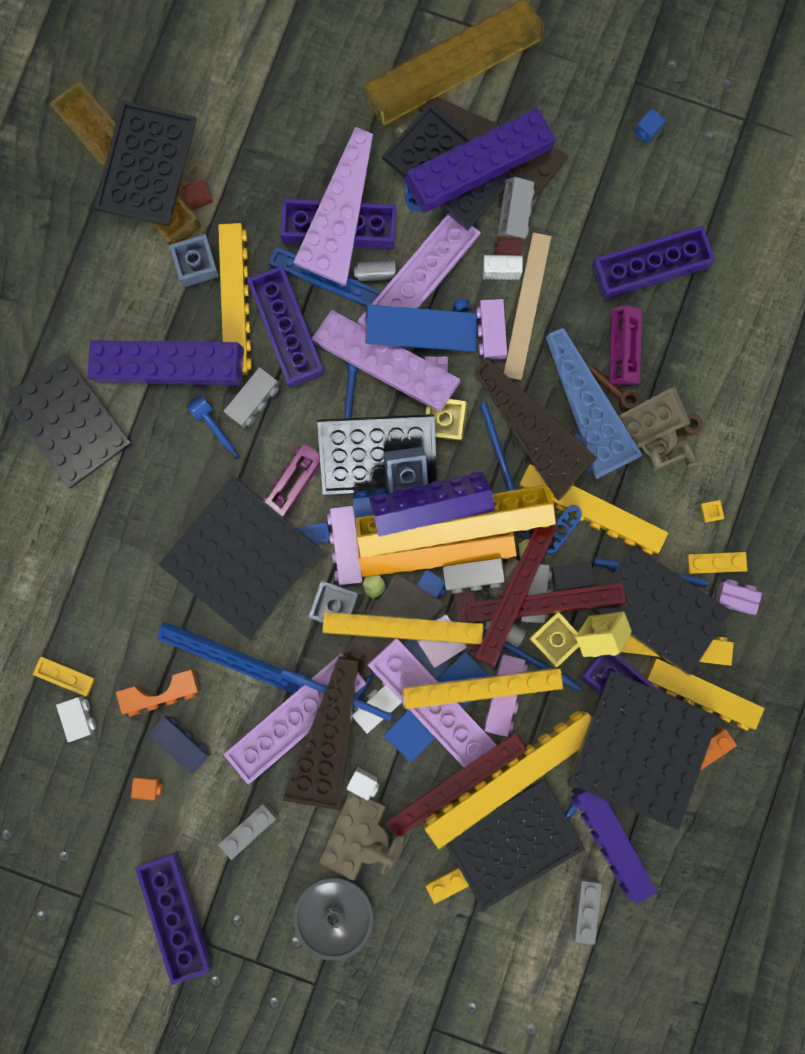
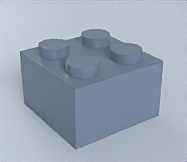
M206 234L169 245L178 277L183 287L220 277Z
M422 447L383 452L386 483L389 493L399 489H410L416 485L423 486L428 484L426 455Z
M321 581L308 618L323 623L324 612L352 614L359 594Z

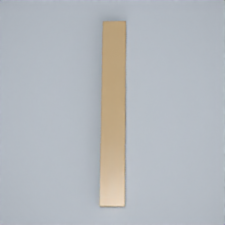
M533 233L504 368V373L511 380L521 381L551 241V236Z

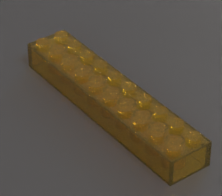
M519 0L363 85L366 100L384 126L426 103L429 99L443 94L544 39V23L527 0Z
M78 80L49 104L58 117L104 169L116 123ZM177 197L170 227L150 223L168 246L186 240L201 227L198 219L179 197Z

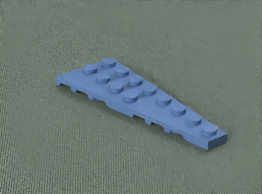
M564 328L548 334L546 339L584 446L598 457L592 464L595 477L598 479L640 458L642 453Z

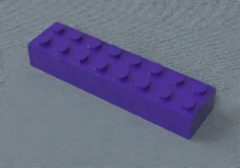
M536 108L407 171L404 182L422 213H425L550 151L556 138L540 111Z
M90 340L87 378L96 383L242 385L244 347L238 342Z

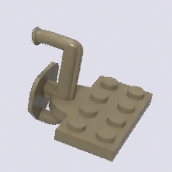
M675 387L619 415L620 420L638 449L642 447L644 452L651 457L654 467L651 469L652 472L684 458H687V466L689 468L699 465L688 439L684 436L677 437L676 430L691 422ZM682 448L685 454L675 457L673 451Z
M350 791L319 863L353 881L356 880L363 863L381 862L384 864L381 873L387 875L402 853L404 837L397 836L391 846L387 831L379 825L387 806L371 798L366 800Z

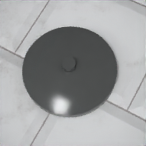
M327 877L311 884L301 894L294 911V928L300 943L308 952L325 960H341L357 953L369 939L373 927V909L367 894L356 883L341 877Z

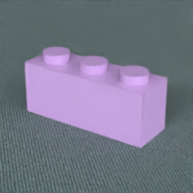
M503 299L481 300L479 307H476L477 318H480L481 325H478V337H482V344H479V355H483V361L486 358L489 360L506 359L507 344Z

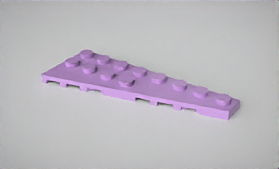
M355 127L294 260V265L344 286L347 284L373 140L372 133Z

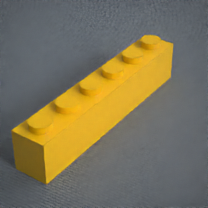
M629 636L621 652L660 657L631 636ZM716 636V639L711 642L699 662L731 666L734 642H728L726 637Z
M657 658L652 659L645 678L656 688L666 689V694L675 698L679 695L684 698L683 702L692 706L696 703L702 706L701 709L706 712L720 714V719L729 723L733 720L738 723L737 727L746 731L749 728L756 730L765 709L692 674L688 676L678 668Z

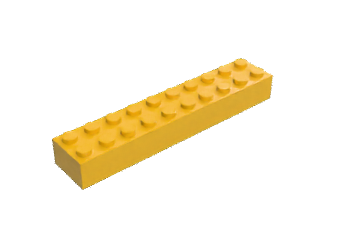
M547 485L492 494L495 509L493 511L381 537L378 536L372 515L356 518V536L361 558L374 557L375 555L392 554L403 550L410 551L415 548L432 547L438 544H450L455 541H468L478 537H490L491 535L501 533L508 534L513 531H526L530 528L548 527L555 524L553 502Z
M579 710L575 711L569 716L570 720L566 723H563V721L553 727V732L541 735L537 739L539 742L533 746L531 744L527 745V751L475 785L471 790L466 791L453 803L450 802L444 806L440 812L428 817L426 822H424V827L437 848L443 847L578 751L591 720L589 713L585 711L579 712Z

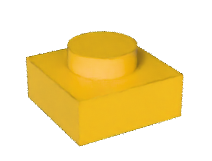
M720 500L700 504L704 523L725 519Z

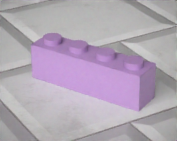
M354 507L330 509L331 514H327L328 525H332L333 533L329 534L330 542L335 546V552H332L333 563H337L338 570L334 571L335 582H339L340 586L363 583L358 559L359 547L356 536Z
M501 654L496 675L525 672L528 667L525 664L526 660ZM517 695L490 699L483 728L484 731L506 737L508 733H512L514 722L511 721L512 715L517 713L519 704L516 702Z

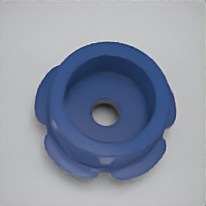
M460 298L454 302V312L467 313L470 310L469 300Z

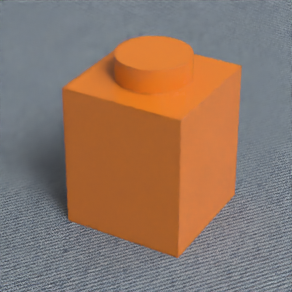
M134 777L131 798L156 800L163 791V783H160L161 778Z

